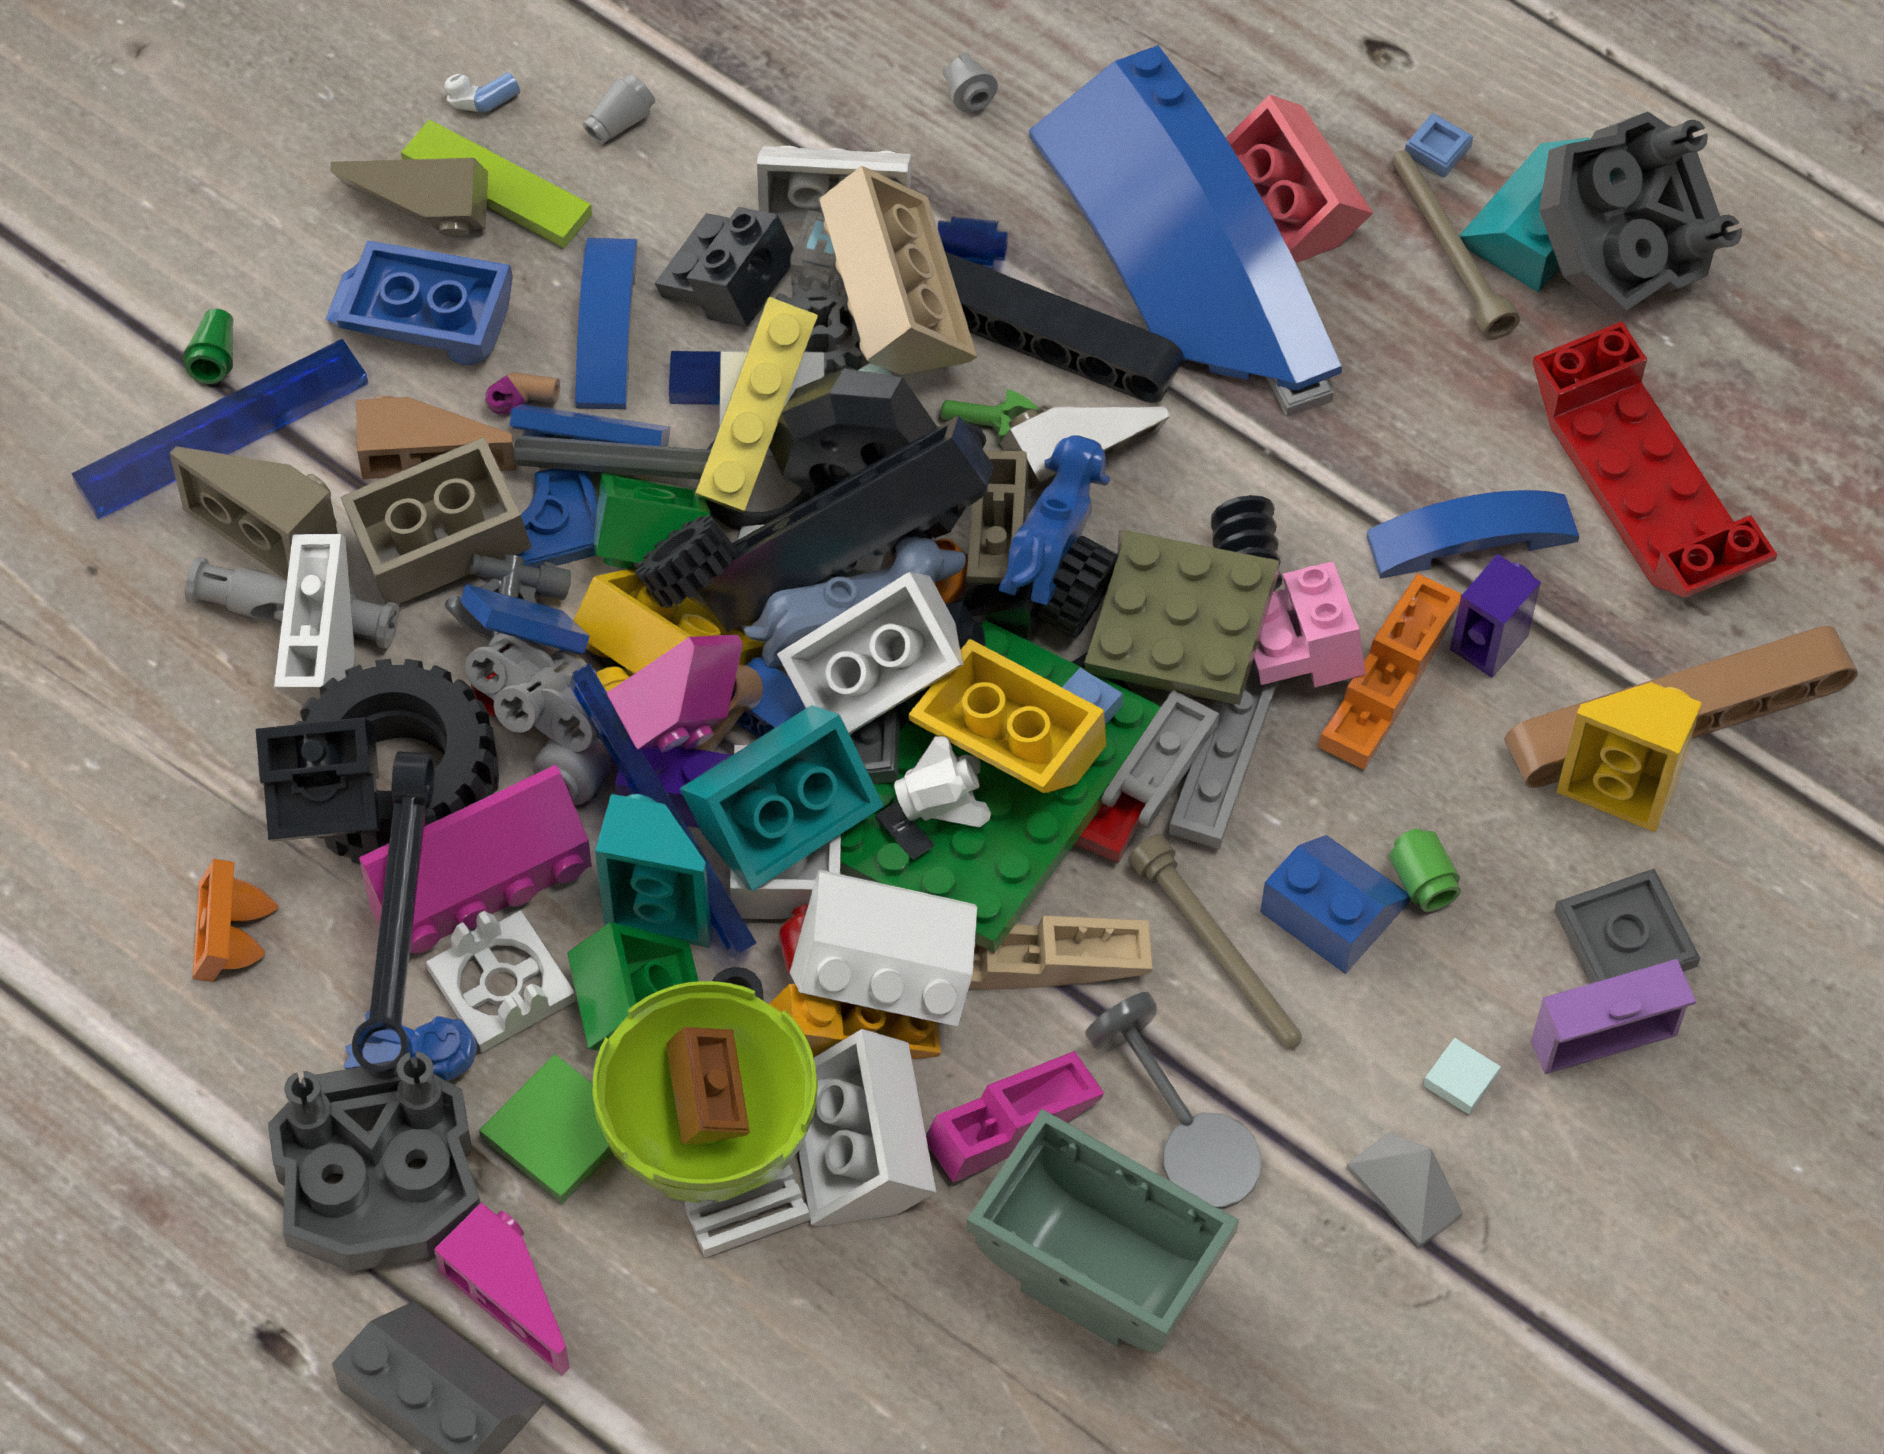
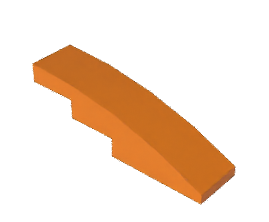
M1419 573L1416 574L1373 639L1370 653L1364 660L1366 675L1354 677L1347 686L1343 702L1321 733L1318 748L1363 770L1366 769L1444 637L1459 608L1461 593Z

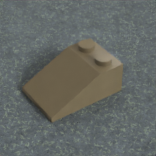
M176 446L169 453L183 510L285 580L288 577L293 535L338 534L337 521L334 517L331 502V491L320 478L313 474L306 476L288 464Z

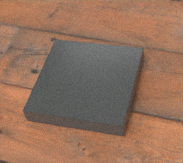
M1655 869L1556 901L1554 911L1591 984L1678 959L1683 972L1698 967L1700 956Z

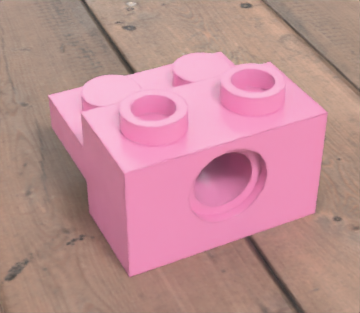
M1334 561L1284 573L1285 589L1273 592L1253 659L1260 684L1264 685L1310 673L1314 687L1366 675L1359 627Z

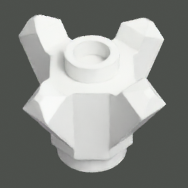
M935 736L915 768L908 770L904 778L894 783L899 804L910 821L920 817L924 821L935 818L981 827L991 817L987 804L976 801L973 795V790L979 788L977 774L980 773L979 759L973 755H962L958 758L952 750L949 739L945 736Z

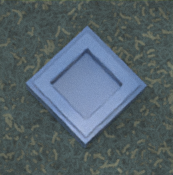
M1432 113L1406 143L1405 151L1411 155L1413 160L1445 178L1472 147L1473 136Z

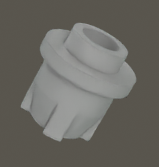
M969 53L959 54V58L943 68L942 74L951 89V100L955 107L961 111L971 112L983 109L997 93L998 82L990 71L984 70L978 62L971 58Z

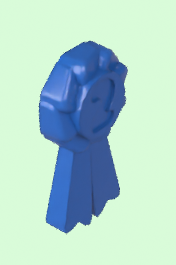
M367 1011L365 1014L366 1020L369 1019L370 1011ZM437 1016L431 1022L415 1030L401 1025L412 1042V1058H416L415 1052L426 1054L433 1063V1073L441 1079L449 1081L467 1071L474 1062L478 1045L464 1021ZM381 1030L373 1033L366 1041L370 1044L364 1045L363 1057L373 1065L393 1061L401 1050V1041L398 1034L392 1030ZM352 1044L345 1046L349 1058L344 1063V1068L361 1067L353 1055Z

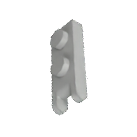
M1172 690L1106 788L1101 803L1113 807L1121 794L1125 793L1146 804L1140 814L1139 822L1148 827L1151 826L1217 727L1219 713Z

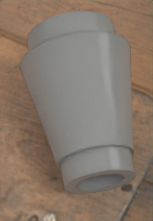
M628 74L623 79L616 78L591 112L589 118L583 122V127L596 142L603 145L609 139H612L650 115L649 108L655 103V98L647 86L636 76Z

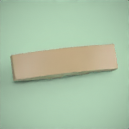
M1043 915L1039 925L1015 924L995 953L975 943L973 975L969 989L1039 988L1100 982L1150 974L1153 967L1149 921Z

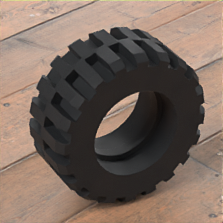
M391 659L375 660V667L362 669L361 664L349 668L345 670L346 677L337 681L333 677L319 687L321 697L319 699L309 698L300 711L302 721L299 720L295 723L305 724L365 717L375 725L376 743L391 738H414L427 742L441 751L444 756L439 766L435 769L433 796L429 808H426L424 827L494 794L499 788V769L493 727L490 726L489 714L483 702L475 699L474 690L467 683L459 679L453 683L451 672L436 665H433L431 670H426L423 668L422 661L405 659L404 665H392ZM334 784L305 786L304 788L320 787V786H329V785H334ZM377 790L381 831L318 838H324L326 847L338 856H344L349 851L352 862L361 865L359 857L390 842L394 808L392 790Z

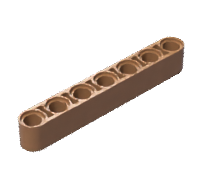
M1822 626L1528 719L1510 729L1505 735L1504 740L1526 786L1538 788L1559 782L1576 714L1581 704L1650 682L1665 688H1677L1688 694L1690 698L1702 702L1691 738L1693 739L1838 692L1856 679L1858 671L1836 629L1832 626Z

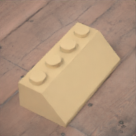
M860 166L820 197L819 201L825 218L824 228L831 238L837 258L836 268L845 285L849 299L847 302L848 309L855 319L861 340L859 343L860 349L866 360L873 365L881 366L899 375L969 363L977 358L928 197L864 166Z

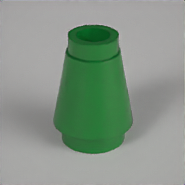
M214 308L205 312L203 319L183 353V361L187 373L198 382L206 384L218 383L233 368L234 319L225 310Z

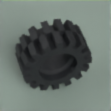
M706 515L704 518L703 516L697 517L693 523L688 521L682 525L680 530H673L668 534L669 537L666 540H660L655 544V549L648 551L643 556L644 560L638 563V569L635 570L636 575L661 607L669 608L673 604L676 606L681 604L687 596L690 599L697 595V590L702 587L704 589L712 584L711 580L714 577H720L725 572L723 568L730 566L734 561L732 558L737 555L736 548L710 515Z
M1083 535L1079 536L1077 541L1070 547L1069 553H1066L1062 564L1053 580V584L1056 585L1054 595L1048 605L1040 604L1041 608L1038 611V618L1076 638L1078 634H1081L1085 625L1091 620L1093 612H1096L1100 605L1099 602L1108 589L1107 586L1111 581L1119 554Z

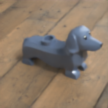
M918 536L907 537L896 544L897 557L891 568L847 578L835 577L828 582L781 590L774 593L768 599L758 621L744 629L745 635L757 642L765 641L762 655L768 668L783 665L777 653L906 573L914 572L930 576L935 585L936 582L953 576L962 570L965 565V554L959 551L939 549L932 539L919 538Z

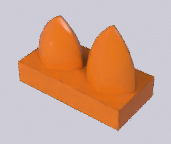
M213 858L199 881L192 979L214 982L222 969L247 967L265 956V951L260 944L243 930L231 926V921L259 919L276 911L279 905L260 888L247 881L235 878V862Z

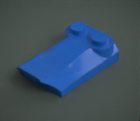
M367 240L360 261L353 268L343 273L325 320L336 324L339 328L446 350L447 355L454 362L462 365H473L489 357L495 347L509 309L513 280L511 267L503 263Z

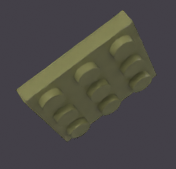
M1126 530L1085 659V670L1092 675L1169 691L1175 690L1183 694L1240 705L1279 575V561Z

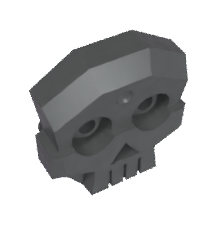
M1645 112L1595 131L1591 140L1565 144L1550 149L1548 152L1539 212L1563 277L1608 315L1627 311L1651 294L1658 295L1676 290L1707 277L1715 250L1733 247L1739 243L1742 237V228L1728 232L1727 227L1737 225L1739 221L1729 214L1720 216L1697 152L1706 146L1708 135L1706 133L1697 137L1693 136L1694 132L1705 129L1700 121L1693 119L1676 126H1670L1650 112ZM1610 173L1614 177V185L1610 181ZM1636 244L1640 249V256L1636 252Z
M415 1052L416 1058H411L410 1053L405 1054L397 1064L398 1075L392 1078H376L365 1072L362 1067L316 1075L303 1071L304 1077L301 1082L299 1081L298 1072L293 1073L287 1079L284 1092L288 1102L268 1123L274 1169L278 1183L284 1186L283 1236L287 1247L350 1272L430 1258L435 1253L434 1249L481 1203L466 1160V1156L472 1150L463 1091L433 1073V1063L426 1054ZM391 1062L379 1063L374 1065L383 1066ZM420 1158L427 1161L426 1165L421 1169H411L408 1167V1164L414 1159ZM332 1173L343 1175L342 1180L336 1184H328L324 1181Z

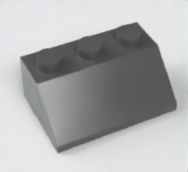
M414 1301L371 1320L332 1362L339 1389L422 1454H501L544 1405L540 1397Z

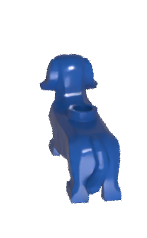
M1071 435L1068 438L1061 439L1056 444L1052 456L1044 460L1045 468L1057 474L1053 483L1041 494L1026 521L1013 537L1009 551L1007 573L1000 584L999 591L1015 596L1019 592L1020 587L1033 581L1031 601L1048 605L1054 595L1056 585L1053 584V580L1058 572L1060 563L1066 553H1069L1072 544L1082 535L1092 513V503L1089 494L1090 485L1093 483L1105 486L1110 482V477L1105 474L1106 457L1101 444L1094 439L1080 435Z

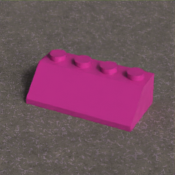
M557 765L551 766L424 827L410 953L418 954L431 949L441 938L452 934L456 926L462 922L469 930L477 927V916L483 911L493 914L508 906L516 907L530 901L537 892L556 883L571 882L578 878L585 869L592 866L588 837ZM389 844L359 857L370 909L379 925Z

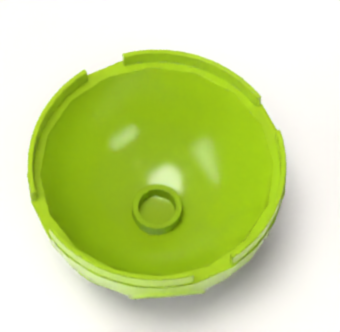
M698 981L674 985L647 996L627 1010L628 1016L609 1039L605 1037L597 1055L593 1072L592 1095L596 1119L614 1156L632 1175L650 1187L664 1193L666 1197L687 1202L700 1203L701 1201L714 1200L718 1203L775 1180L777 1174L787 1166L802 1147L816 1108L818 1080L815 1061L807 1038L795 1020L785 1010L780 1012L756 997L754 990L718 981ZM683 1027L732 1029L734 1031L750 1133L747 1136L695 1145L682 1144L668 1061L667 1042Z

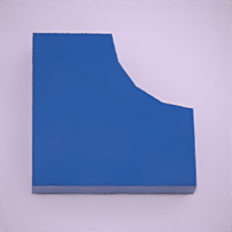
M551 468L536 472V491L530 506L521 514L532 549L516 556L525 559L524 565L535 568L538 565H544V562L553 563L555 566L596 556L593 541L598 499L588 471Z

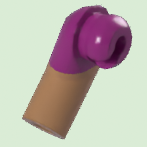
M512 372L502 377L486 390L485 401L488 408L496 414H509L513 407L525 404L530 400L556 403L560 394L559 378Z

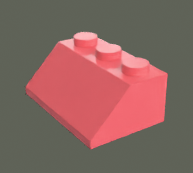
M1269 94L1226 137L1270 212L1295 263L1339 247L1373 214L1302 105Z

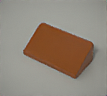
M683 1027L667 1042L668 1061L682 1144L695 1145L747 1136L750 1133L734 1031L732 1029Z

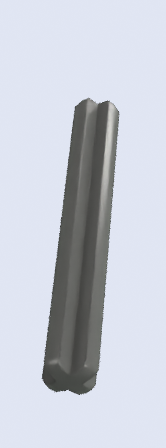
M519 436L514 444L513 455L515 463L518 466L700 480L711 450Z

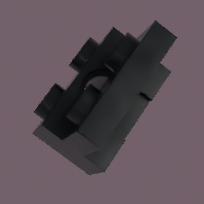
M737 207L730 218L706 213L659 276L655 285L661 297L701 305L707 319L748 327L798 255L778 214Z
M363 717L255 729L260 784L264 785L269 841L276 842L381 831L376 779H379L375 725ZM334 784V785H329V786H320V787L304 788L305 786Z

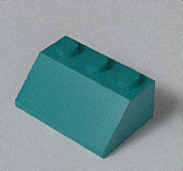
M1580 138L1540 143L1459 235L1466 248L1539 293L1560 269L1539 212L1548 152L1550 149L1565 144L1591 139ZM1610 173V181L1614 185V177Z
M813 705L680 788L704 837L745 887L751 891H754L884 807L840 714Z
M611 794L595 849L604 926L609 922L689 941L691 945L710 948L712 933L706 861L665 804L657 803L652 798L639 794H632L627 797Z

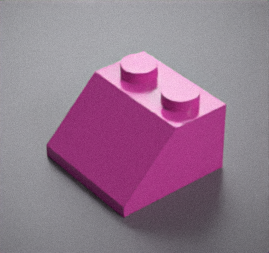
M738 635L688 637L607 692L636 749L659 747L661 752H666L683 745L685 750H689L703 744L714 735L711 728L728 716L743 646Z

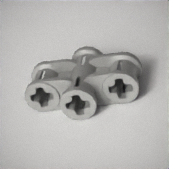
M499 633L490 641L489 647H479L466 658L465 671L470 683L477 690L494 700L495 715L499 722L510 731L523 733L535 726L563 748L570 749L572 752H580L591 746L596 735H603L611 731L618 723L619 716L607 692L589 681L588 667L585 661L576 653L559 650L549 656L544 650L528 640ZM507 645L512 646L506 651H502V649L505 648ZM568 664L563 670H558L562 665ZM494 672L497 674L493 678L487 679V677L493 674ZM593 702H597V703H598L596 706H594V707H593L592 709H590V710L587 708V707H588L589 705H591ZM522 711H524V712L526 713V714H524V715H523L522 717H520V718H516V717H515V716H517L518 714H520ZM579 729L583 732L577 737L572 736Z

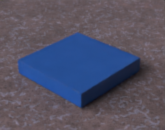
M465 585L460 601L486 629L576 654L585 652L590 636L563 610L476 586Z

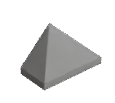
M1388 1133L1347 1163L1346 1169L1419 1249L1462 1217L1463 1212L1432 1149Z

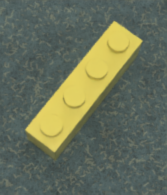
M768 297L694 495L741 513L745 511L818 315Z

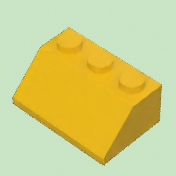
M637 567L594 576L573 620L590 636L586 649L595 655L611 658L624 666V671L629 677L688 637L738 635L743 643L738 665H746L752 658H759L763 653L765 645L761 641L757 642L756 640L749 639L740 627L727 632L711 609L694 597L689 599L687 596L681 604L676 606L673 604L669 608L661 607L636 575L635 570L638 569Z
M971 639L961 649L963 666L933 683L909 713V720L937 736H945L949 739L950 743L1043 793L1077 784L1106 747L1103 709Z
M1650 682L1581 704L1576 714L1556 793L1656 832L1678 783L1702 702L1690 698L1688 694L1680 689L1673 687L1665 688Z

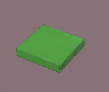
M556 1054L479 1129L482 1140L561 1204L612 1154L596 1119L592 1095L593 1084Z

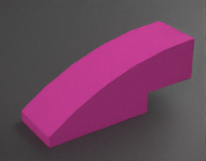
M1073 1051L986 1086L981 1098L936 1115L926 1134L927 1145L950 1180L955 1183L1008 1158L1041 1109L1065 1122H1069L1100 1101L1105 1093L1077 1053Z

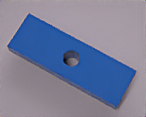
M524 404L513 407L510 418V426L513 429L523 430V436L554 438V435L572 437L574 440L653 446L668 445L671 428L670 426Z

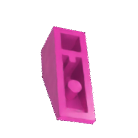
M481 1202L434 1249L438 1270L471 1300L563 1376L570 1368L567 1348L522 1237L524 1232L509 1214L504 1211H499L495 1214Z

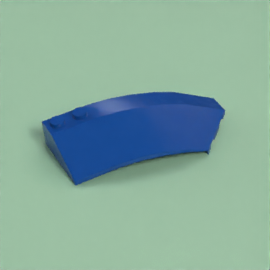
M1159 45L1114 61L1029 129L1030 139L1070 193L1101 242L1138 308L1148 330L1173 341L1179 346L1184 355L1183 361L1189 360L1208 364L1209 372L1249 380L1251 374L1277 379L1278 387L1282 386L1293 390L1302 389L1342 373V365L1298 267L1270 212L1226 137Z

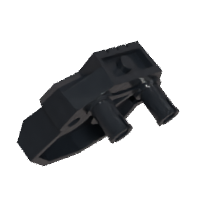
M844 368L795 389L780 414L769 448L783 476L815 497L939 426L932 420L903 377ZM965 423L983 449L987 441L983 431L973 424ZM958 504L945 511L943 517L929 529L919 532L915 528L900 536V540L914 536L928 539L933 537L935 539L952 531L966 507H961ZM896 545L892 548V554L897 553Z

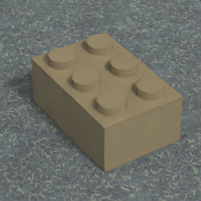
M485 437L340 497L386 604L388 602L403 603L470 575L469 564L474 553L480 556L503 560L504 555H517L532 549L521 514Z

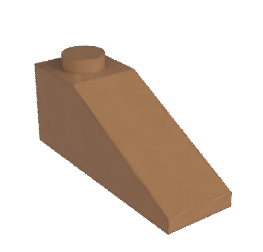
M377 396L373 399L356 400L357 454L362 479L389 477L485 437L500 471L516 470L512 433L410 397Z

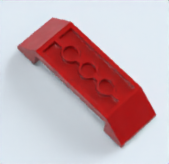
M1622 321L1533 357V367L1552 432L1651 585L1687 598L1776 560L1777 553L1752 515L1735 522L1733 521L1643 385L1642 378L1647 358Z

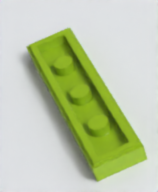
M430 119L401 151L402 160L475 158L488 171L487 208L563 248L567 246L592 215V206L587 201Z

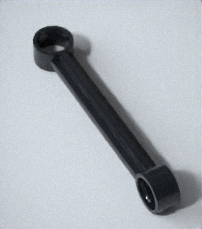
M398 751L392 770L391 790L394 808L369 1019L357 1028L352 1038V1052L356 1061L369 1075L381 1079L397 1076V1064L400 1058L407 1053H410L412 1058L413 1053L412 1042L401 1025L426 808H429L434 790L435 766L432 753ZM377 1031H395L401 1041V1050L396 1059L383 1066L369 1063L363 1057V1049L367 1039Z

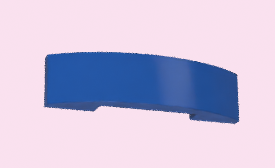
M587 238L578 319L576 408L627 409L628 352L632 293L636 275L637 239Z
M1539 490L1490 492L1451 499L1413 510L1367 530V539L1380 579L1430 570L1432 558L1526 541L1528 550L1532 551L1576 543L1580 537L1566 495Z

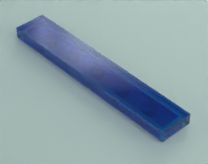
M340 339L71 473L74 484L96 518L100 519L176 481L169 454L176 446L228 455L369 384L367 373L345 341Z
M590 663L574 671L568 686L632 793L652 798L657 803L665 804L706 861L711 925L730 957L737 959L751 951L757 942L641 749H636Z

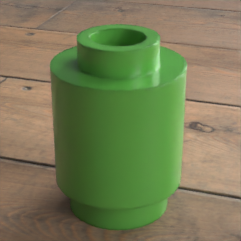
M1412 829L1400 835L1394 842L1395 847L1389 854V860L1411 901L1420 904L1423 911L1431 912L1439 910L1456 900L1461 893L1458 885L1460 876L1437 833L1434 831L1423 832L1422 829Z

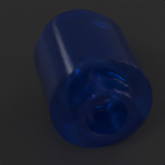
M952 216L951 221H938L937 228L944 251L995 270L996 261H1006L1008 231H999L998 220Z

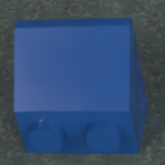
M1324 835L1298 845L1265 881L1260 913L1346 974L1407 906L1411 899L1405 890L1328 835Z

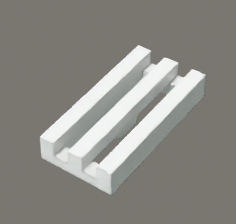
M790 1164L777 1174L775 1180L718 1203L714 1200L701 1201L700 1203L685 1202L686 1213L704 1258L810 1220V1212L806 1203L803 1202L798 1184L795 1183ZM784 1187V1189L775 1191V1192H773V1193H770V1194L761 1196V1197H759V1198H756V1199L747 1201V1202H745V1203H742V1204L733 1206V1207H731V1208H728V1209L722 1210V1211H720V1212H717V1213L708 1215V1216H706V1217H703V1218L701 1217V1216L707 1215V1214H709V1213L718 1211V1210H720V1209H723V1208L732 1206V1205H734V1204H737V1203L746 1201V1200H748V1199H751V1198H754V1197L760 1196V1195H762V1194H765V1193L771 1192V1191H773V1190H776V1189H779V1188ZM790 1202L792 1208L712 1237L708 1235L710 1230L735 1221L741 1222L757 1216L760 1212Z

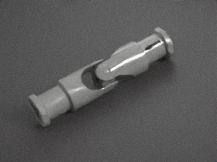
M197 557L192 562L187 575L185 599L193 604L200 600L227 606L228 611L231 613L267 620L276 619L282 623L287 581L280 580L266 572L245 567H238L235 571L209 565L206 558ZM350 592L353 636L376 641L378 647L387 649L391 645L396 633L399 605L394 602H388L384 606L358 600L356 594Z

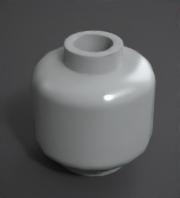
M579 729L572 736L577 737L583 732ZM596 735L591 746L580 752H572L570 749L563 748L559 743L550 738L537 755L533 771L535 775L551 766L557 765L574 805H582L593 798L608 777L612 767V759L607 746L598 735Z

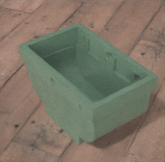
M1041 1109L968 1217L967 1232L975 1236L980 1250L994 1264L1021 1282L1020 1291L1115 1346H1118L1122 1340L1145 1351L1160 1352L1237 1233L1239 1220Z

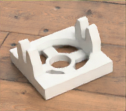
M521 910L500 922L497 921L493 914L483 911L478 914L476 919L477 928L472 932L462 922L456 926L451 936L452 948L426 961L429 973L458 1018L464 1021L475 1037L478 1045L477 1048L481 1053L576 1001L575 991ZM496 945L514 946L526 951L532 957L516 966L509 963H499L490 948ZM475 958L483 971L480 977V985L462 994L460 989L461 973L467 962ZM506 972L513 975L517 980L515 990L506 996L491 994L486 988V983L494 974ZM542 973L541 987L534 984L526 986L523 1001L521 994L524 982ZM486 1002L500 1006L498 1015H487L475 1010V1008Z

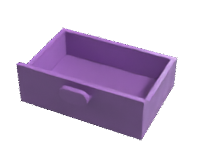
M1678 959L1543 997L1531 1043L1544 1074L1552 1073L1677 1036L1687 1006L1696 1004V1000Z

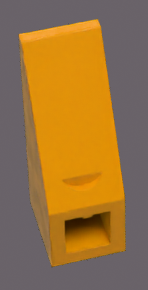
M795 984L786 986L769 1003V1005L780 1012L785 1010L795 1020L807 1038L813 1057L818 1056L861 1029L908 1042L911 1059L938 1057L941 1054L938 1022L800 993Z

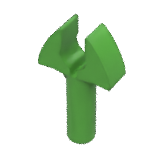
M1007 389L1005 402L997 406L945 400L942 403L940 413L943 420H951L959 415L964 423L992 426L999 433L998 446L1002 447L1000 443L1009 429H1011L1008 424L1011 419L1030 409H1035L1038 413V407L1023 395Z

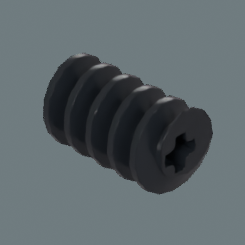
M1248 495L1230 499L1219 505L1212 513L1210 523L1213 530L1212 543L1214 548L1277 560L1280 567V556L1276 552L1279 542L1274 535L1277 524L1272 517L1275 511L1274 503L1263 496ZM1280 571L1274 592L1282 585L1283 578Z

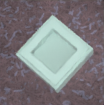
M1454 1037L1425 1077L1423 1086L1470 1115L1498 1077L1501 1066Z

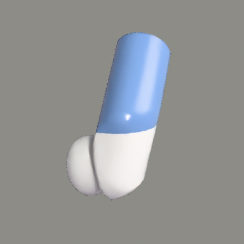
M509 72L483 87L471 85L469 77L463 74L449 77L444 84V89L448 93L447 101L455 109L481 113L493 110L520 93L517 81Z

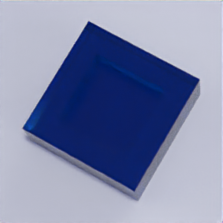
M671 351L669 377L670 404L720 405L721 351Z

